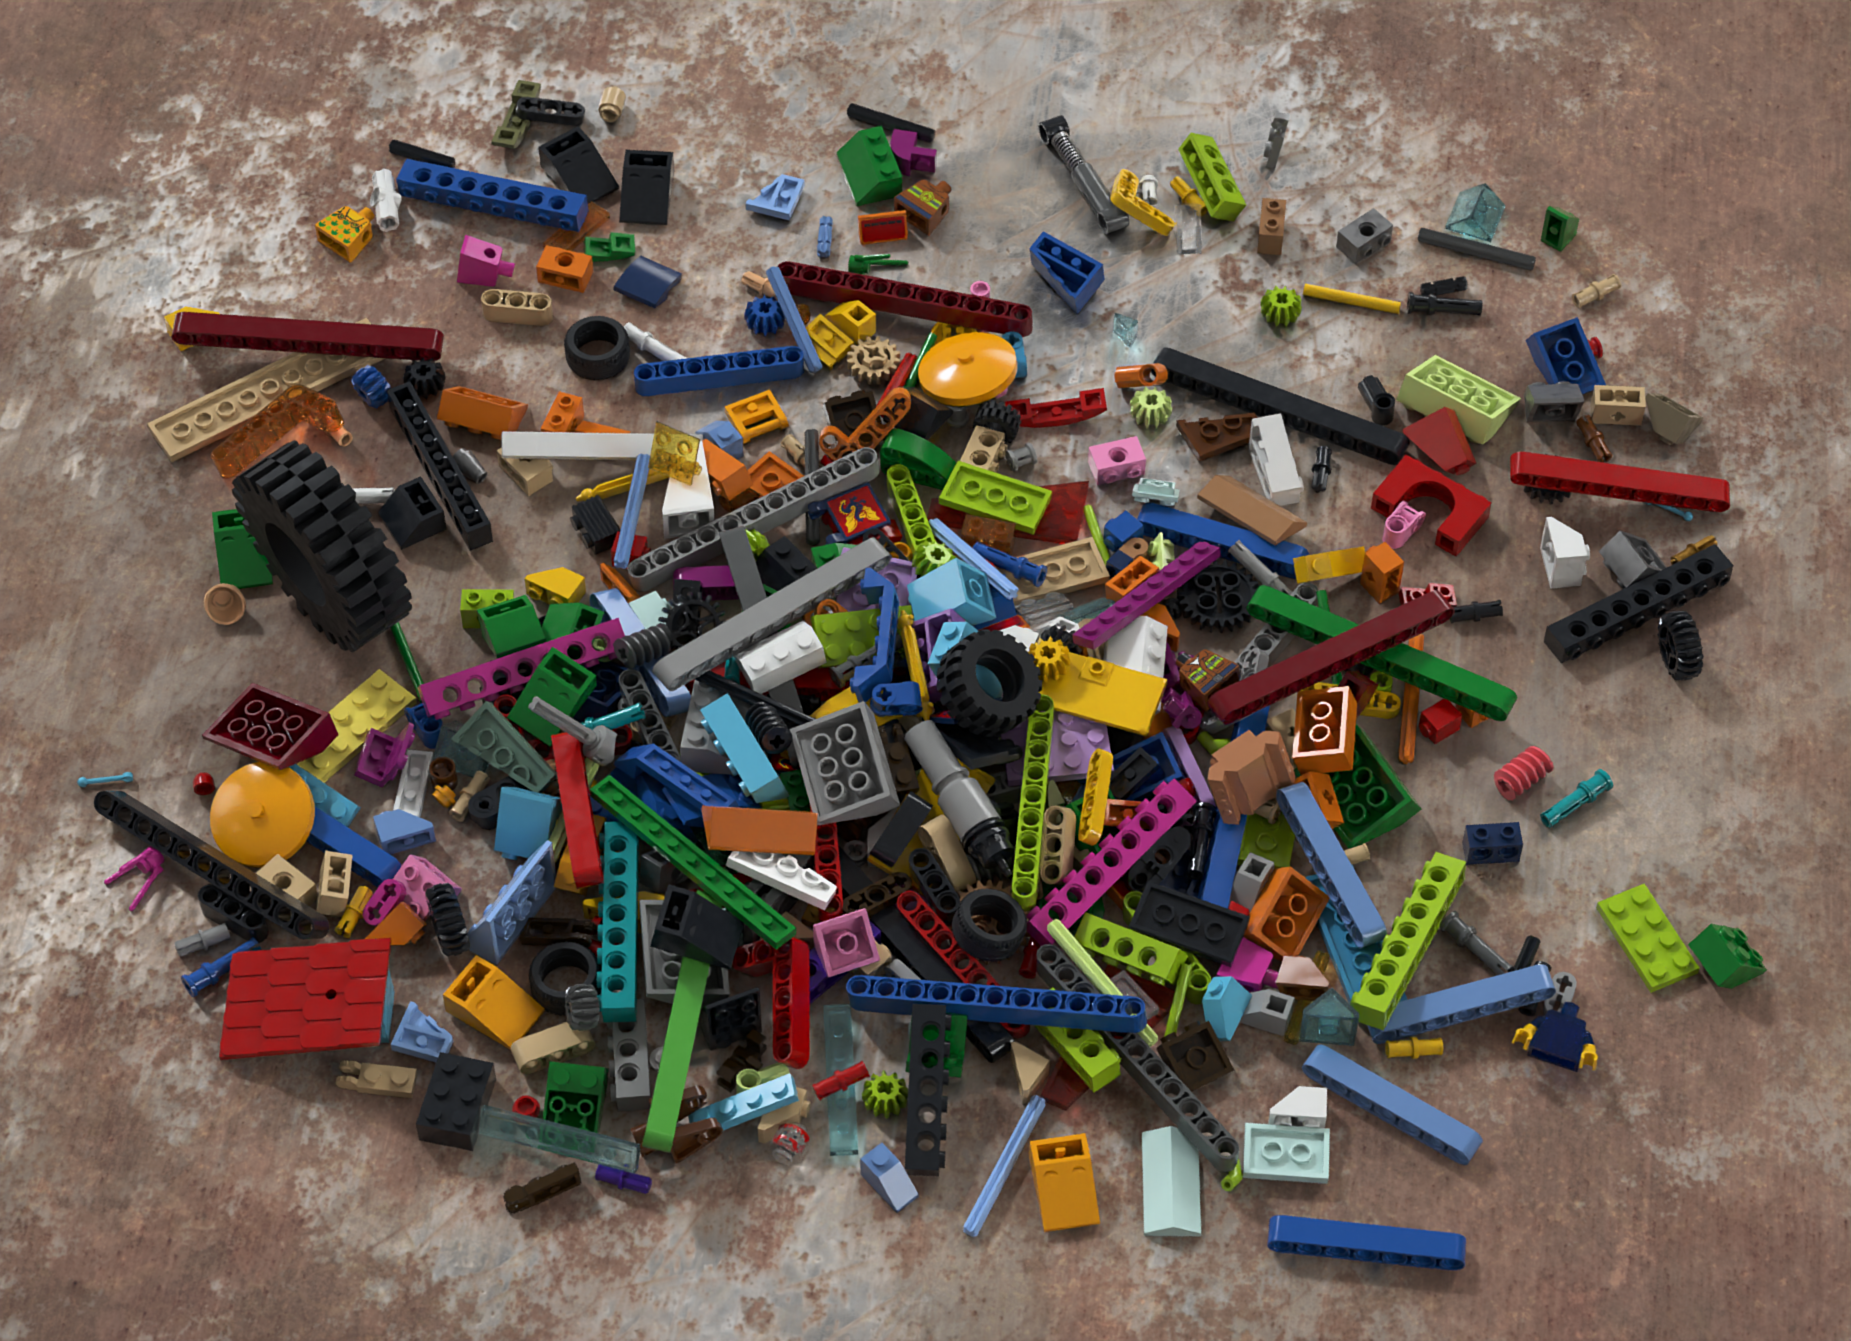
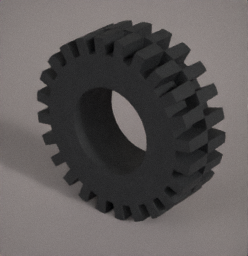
M295 440L290 443L288 442L232 481L234 485L232 494L238 501L235 503L236 509L245 518L242 523L246 532L256 539L253 542L255 549L268 560L269 563L266 567L272 576L277 575L282 581L281 589L287 597L292 595L296 599L297 609L303 616L309 614L312 625L320 633L324 631L327 639L332 644L338 643L342 650L347 651L349 649L350 652H355L409 615V611L412 610V604L409 600L412 599L410 590L404 585L408 581L404 572L395 566L399 562L395 552L385 547L383 543L387 540L381 528H374L369 520L373 515L366 505L362 508L356 502V492L349 484L345 486L341 484L339 472L332 465L327 468L323 457L318 452L312 454L309 446L304 443L299 445Z

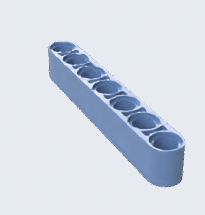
M617 588L595 592L590 595V607L604 612L601 623L619 618L625 636L645 629ZM661 656L657 660L653 659L649 663L645 662L641 666L636 665L633 668L642 675L657 708L664 717L688 712L691 695L685 685L674 691H669L652 672L654 665L665 656Z
M1299 782L1279 789L1276 792L1277 803L1354 943L1359 948H1363L1384 940L1387 935L1386 926L1308 786L1304 782Z
M1542 964L1534 965L1401 1001L1395 1008L1384 1031L1369 1025L1367 1026L1373 1043L1383 1044L1387 1040L1395 1041L1544 1001L1554 996L1556 989L1548 967Z
M1317 1045L1302 1066L1304 1074L1313 1081L1461 1165H1467L1483 1142L1482 1137L1473 1129L1325 1045Z

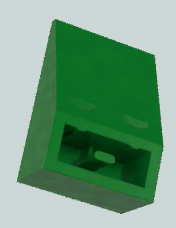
M237 509L212 512L220 584L234 585L238 589L273 585L272 574L266 567L269 562L264 555L259 554L255 549L253 542L256 539L246 532L242 523L245 518Z
M552 647L534 671L507 719L551 747V735L560 734L563 730L532 712L528 708L529 704L537 696L573 718L596 688V675Z
M549 1061L539 1146L596 1152L606 1098L609 1068Z

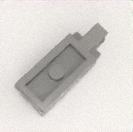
M1275 111L1272 117V127L1268 136V141L1271 143H1266L1263 157L1267 158V168L1276 167L1290 114Z

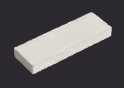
M407 749L406 755H408V760L402 769L393 810L400 809L421 817L430 777L429 765L433 761L434 755L433 752Z

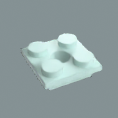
M1140 478L1139 484L1134 485L1132 496L1138 502L1148 503L1150 499L1160 500L1161 505L1175 506V502H1178L1180 490L1175 489L1176 482Z

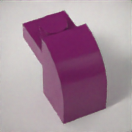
M893 130L891 150L901 174L910 176L911 170L935 173L937 150L917 147V132Z

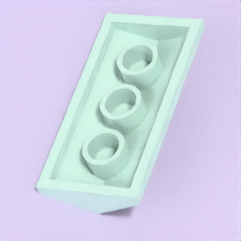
M1168 1126L1142 1132L1144 1236H1201L1199 1150L1177 1127Z

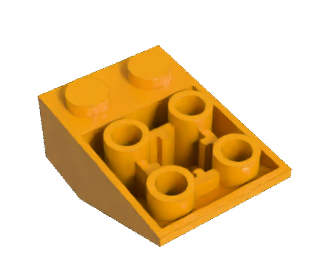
M475 955L443 994L446 1012L508 1049L511 1048V1045L516 1040L523 1038L545 1012V1009L505 973Z
M1086 1133L1030 1141L1029 1160L1044 1232L1100 1224Z

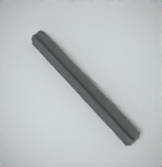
M1421 228L1418 233L1419 242L1528 270H1533L1536 257L1427 228Z
M816 429L805 431V476L819 469V435ZM806 512V543L808 545H817L820 543V517L812 520L808 512Z

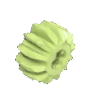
M1145 386L1143 392L1137 390L1134 397H1132L1130 401V414L1132 418L1136 419L1137 425L1144 423L1146 429L1149 425H1154L1157 428L1159 423L1166 424V421L1172 414L1171 398L1166 396L1165 390L1158 392L1156 386L1153 390H1149Z

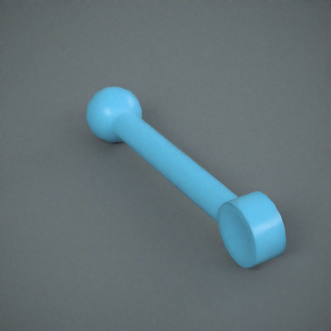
M1655 504L1682 516L1685 521L1693 519L1691 512H1683L1672 506Z
M125 772L119 776L93 779L81 777L77 783L80 787H86L88 784L123 780L124 782L133 781V773Z

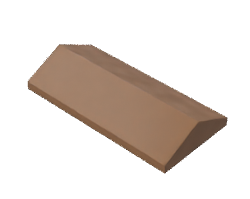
M1215 475L1197 495V499L1273 545L1279 544L1307 527L1306 521L1231 476Z

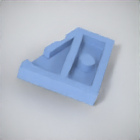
M781 174L771 185H767L760 190L761 195L754 200L748 199L746 201V210L790 220L805 187V180Z
M410 1001L391 1042V1050L437 1062L440 1052L449 1053L453 1044V1036L444 1028H440L433 1018L424 1015L418 1009L416 1003Z

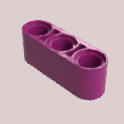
M729 566L682 567L673 572V591L674 579L696 580L703 583L702 601H705L708 595L712 596L711 601L739 599Z

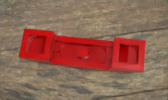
M1104 388L1079 391V398L1031 404L1030 398L1005 401L1006 406L1008 404L1011 405V410L1016 409L1018 411L1017 414H1020V427L1030 428L1069 425L1093 418L1107 411Z

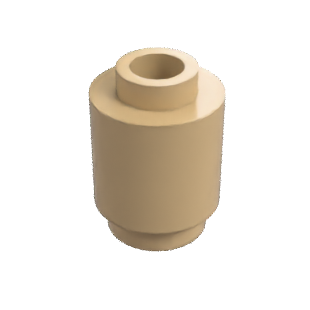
M607 87L604 89L598 108L599 115L604 121L615 122L621 116L626 99L624 91L618 87Z

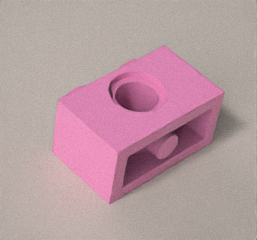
M1135 436L1089 447L1088 464L1096 484L1101 485L1144 475L1146 458L1139 440Z

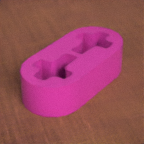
M394 879L383 881L364 907V920L368 924L377 927L403 902L406 896L405 885ZM390 887L395 888L394 890L397 893L395 897L390 896L391 893L388 891ZM374 909L379 910L381 915L379 919L374 918L375 915L372 913Z

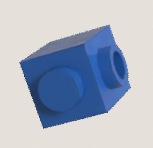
M1124 511L1118 517L1110 519L1105 524L1104 544L1110 551L1116 552L1131 538L1143 539L1144 525L1128 511Z

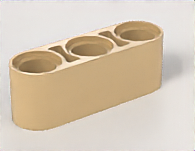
M489 289L481 296L483 316L488 321L545 326L553 320L551 298L546 294Z
M1055 805L1049 807L1044 813L1040 876L1048 884L1065 885L1062 880L1073 870L1076 815L1070 808ZM1062 812L1063 821L1058 825L1057 815ZM1060 839L1061 849L1056 852L1055 842ZM1056 866H1058L1060 873L1059 876L1056 879H1054L1053 870Z
M940 815L918 828V836L923 847L932 853L956 893L958 894L959 890H966L968 884L970 886L976 884L975 873L950 820L946 816Z
M566 1022L518 1039L511 1045L510 1049L520 1073L531 1074L548 1068L549 1061L562 1063L587 1054L594 1049L595 1042L590 1030H572Z

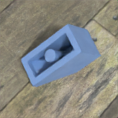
M715 421L695 431V434H703V440H709L735 459L744 456L743 437L729 421Z
M403 810L385 811L380 815L373 816L381 848L390 855L436 841L432 822Z
M880 1143L860 1158L861 1176L896 1213L919 1197L903 1165L883 1143Z

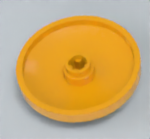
M970 332L952 336L933 346L922 358L918 368V376L922 390L926 395L944 405L969 406L985 402L1002 393L1013 382L1017 374L1018 363L1013 347L1005 339L990 333Z
M261 762L241 767L222 783L213 799L210 811V827L214 840L225 855L244 866L262 868L277 854L287 860L303 846L312 830L315 817L313 795L305 780L289 767L278 770Z

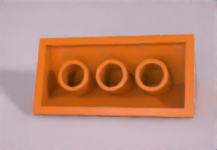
M702 805L701 810L708 850L814 855L818 813Z

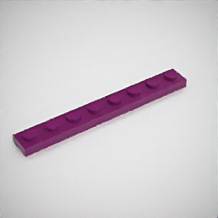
M1207 542L1196 543L1185 553L1164 566L1159 572L1072 634L1073 643L1095 650L1221 556L1220 547L1210 545Z

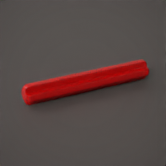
M911 352L905 354L877 406L894 388L905 385L917 360L916 355H912Z

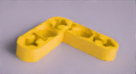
M1122 169L1114 180L1110 197L1111 202L1156 232L1168 236L1175 227V222L1163 212L1137 197L1138 177L1131 171Z

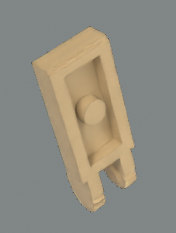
M344 1060L340 1062V1071L359 1075V1078L340 1075L336 1078L335 1084L340 1088L357 1090L359 1093L412 1098L418 1073L415 1068L370 1063L360 1064L356 1061Z

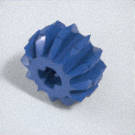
M765 294L761 299L755 296L753 302L747 303L744 312V319L746 320L748 330H753L755 335L763 332L765 337L768 332L776 334L777 329H782L786 319L775 296L769 299Z
M367 365L359 369L351 379L354 389L370 407L377 409L379 406H383L388 402L387 390L391 389L390 384L381 372H378L373 366Z

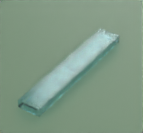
M850 1004L823 1005L827 1078L833 1076L834 1071L840 1070L841 1072L854 1065ZM855 1084L848 1086L847 1091L843 1092L840 1090L827 1097L830 1156L858 1155Z
M484 1105L481 1108L479 1134L634 1174L638 1170L641 1144Z

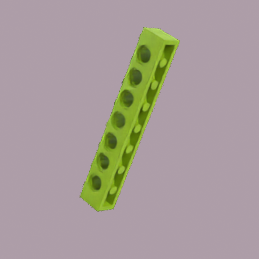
M1435 852L1431 861H1426L1421 880L1417 879L1415 881L1411 898L1407 897L1405 899L1401 916H1396L1394 919L1391 935L1385 936L1381 953L1375 954L1370 973L1366 972L1364 974L1359 993L1355 992L1352 996L1350 1007L1353 1008L1354 1021L1384 1031L1465 880L1466 861L1439 852Z

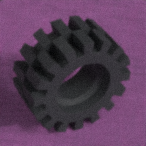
M992 400L991 404L989 401H985L977 410L973 421V428L978 425L1005 433V444L1007 442L1010 444L1016 438L1021 424V416L1017 414L1018 411L1016 409L1011 410L1012 406L1009 404L1004 406V402L1001 401L999 404L996 403V400Z

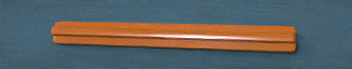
M1420 634L1409 639L1408 645L1423 651L1424 635ZM1406 682L1404 685L1398 760L1403 762L1404 765L1414 761L1420 688Z

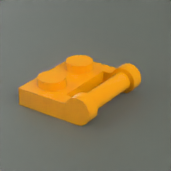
M770 389L724 406L725 414L729 421L743 437V444L750 442V439L775 429L780 428L782 430L789 427L788 420ZM772 416L775 417L774 420L755 426L753 428L747 430L745 428V426L764 420L766 418Z

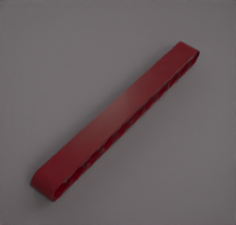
M791 261L782 262L777 266L791 295L838 304L859 300L871 310L1000 334L1012 331L1019 333L1022 337H1026L1033 331L1032 310L1024 304Z
M179 312L175 315L171 338L178 344L417 361H421L423 357L425 361L431 358L437 361L441 358L444 334L440 330L433 328Z
M1439 590L1431 591L1217 691L1209 698L1208 706L1224 725L1231 724L1445 623L1453 616L1455 609Z

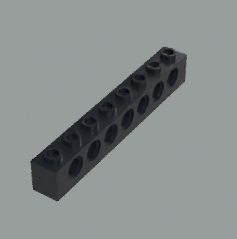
M410 381L387 390L389 407L469 551L493 542L490 521Z
M1714 544L1547 626L1544 643L1561 664L1570 659L1575 660L1582 653L1590 649H1597L1604 642L1612 638L1617 639L1632 628L1637 629L1653 618L1662 617L1667 611L1675 607H1682L1695 597L1704 596L1709 590L1717 586L1722 587L1726 585L1731 579L1734 565L1719 547Z

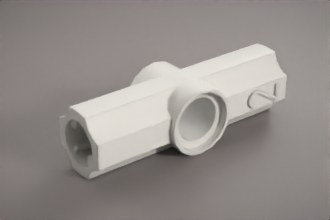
M382 169L375 171L372 176L373 192L370 198V206L376 209V219L380 230L385 232L396 230L399 225L398 208L401 203V194L395 191L394 177L390 170Z

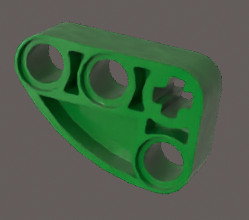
M895 428L887 434L880 450V468L885 475H887V471L891 466L896 464L904 465L908 468L914 483L940 490L944 489L956 465V462L947 453L933 443L910 432Z

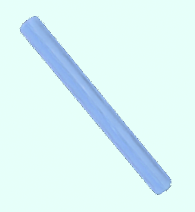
M938 518L928 521L933 535L942 543L945 542V545L953 549V552L965 563L986 573L988 583L1004 597L1010 600L1018 596L1017 592L1019 589L942 521Z
M1038 1095L1031 1097L963 1226L965 1234L971 1237L978 1235L1045 1107L1046 1101L1044 1098Z

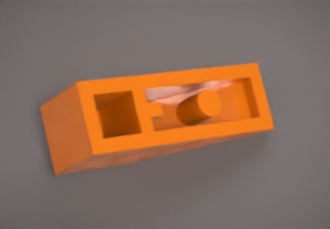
M704 439L702 441L707 471L712 481L710 487L717 496L721 495L730 501L753 485L747 468L743 463L709 440Z

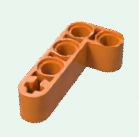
M894 388L849 437L835 426H826L820 432V448L834 461L842 458L843 453L847 451L855 452L864 447L874 449L909 411L911 407L910 393L905 388ZM903 397L904 404L898 403L895 406V398L900 400ZM879 415H886L890 420L886 424H880L876 421V418ZM863 433H869L873 439L866 443L861 441L859 437ZM833 435L837 438V442L827 444L824 441V437Z

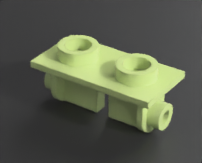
M1162 532L1148 546L1150 562L1159 567V571L1175 560L1174 544L1169 539L1163 540Z

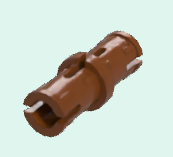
M1584 415L1586 421H1584L1583 417H1580L1576 424L1585 437L1586 446L1591 448L1598 462L1604 463L1603 457L1606 462L1609 461L1613 455L1604 442L1603 433L1597 430L1590 415Z

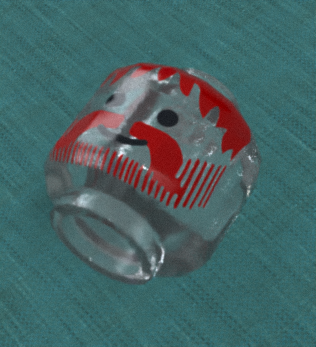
M797 1122L782 1124L769 1145L772 1157L777 1162L786 1166L800 1163L810 1147L811 1139L807 1134V1129L802 1124Z

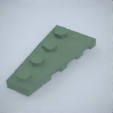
M486 701L451 738V740L461 744L470 752L480 756L492 766L502 770L534 792L543 793L557 778V773L489 701Z

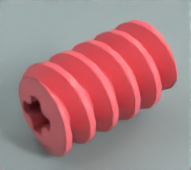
M1530 746L1525 749V752H1521L1517 757L1513 758L1510 763L1505 764L1502 769L1497 770L1494 774V782L1500 794L1507 800L1513 801L1516 799V795L1523 793V789H1529L1531 784L1538 782L1539 778H1544L1546 772H1552L1554 766L1544 751L1538 747Z

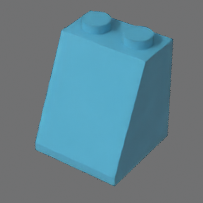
M954 558L907 585L909 592L908 600L912 606L914 621L950 608L957 612L971 626L996 618L987 574L958 558Z
M968 622L943 623L927 663L936 677L937 670L941 667L940 661L947 654V651L973 632H979ZM976 665L977 680L984 692L993 699L1001 697L1003 690L995 674L984 666Z
M502 787L494 850L502 852L501 857L517 860L518 856L529 858L549 840L563 810L561 798L517 787Z

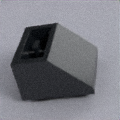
M421 476L398 486L378 511L379 517L401 550L447 529L444 510Z

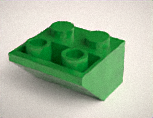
M526 595L477 610L482 637L497 659L546 642L534 606Z
M583 603L550 604L541 627L546 642L600 624L604 612ZM572 646L567 649V654L571 659L577 660L580 658L578 648Z
M1710 924L1688 944L1718 987L1732 989L1767 971L1762 963V956L1746 942L1748 940L1746 934L1739 928Z

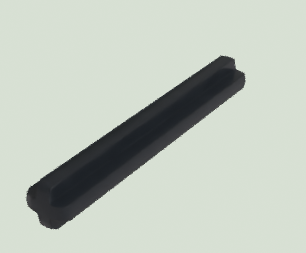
M850 103L847 109V116L876 126H882L892 131L897 129L917 132V139L929 143L935 138L934 129L854 103Z

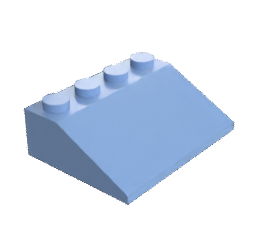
M547 840L523 865L517 867L513 879L508 885L505 884L501 888L495 902L486 907L483 917L478 924L472 925L468 931L469 949L471 952L497 965L522 933L528 918L534 917L556 889L553 887L556 879V868L552 842Z

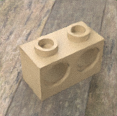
M976 425L960 461L997 473L999 459H1004L1008 447L1005 444V433Z

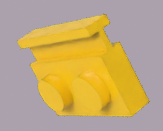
M821 314L806 327L821 363L829 370H832L833 365L836 362L839 363L851 351V345H855L853 340Z

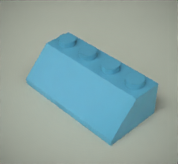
M728 693L700 709L705 719L701 720V723L708 734L714 732L717 740L713 741L721 756L725 753L728 755L730 760L726 764L733 776L740 775L743 781L738 784L746 797L752 795L756 803L789 797L783 783Z

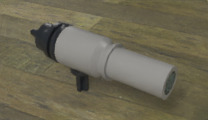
M932 720L923 721L915 725L906 733L904 740L933 784L932 791L939 795L938 805L950 820L964 848L968 850L972 858L978 859L985 869H992L998 866L1007 879L1012 878L1013 872L1007 860L1013 855L1014 848L1009 842L1010 833L1001 819L1014 816L1012 811L1014 808L1013 803H996L987 797L975 778L968 777V769L960 765Z

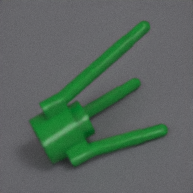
M890 254L851 255L848 263V272L865 275L869 274L871 265H908V261L881 260L889 259L891 257Z

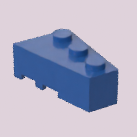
M1044 231L1029 248L1032 266L1076 314L1080 312L1105 280L1102 263Z

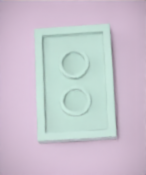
M1245 1123L1243 1178L1328 1184L1330 1129Z

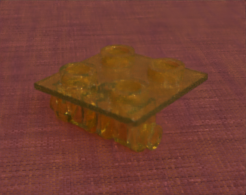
M657 421L648 468L691 486L693 476L700 475L702 471V466L696 461L700 439Z

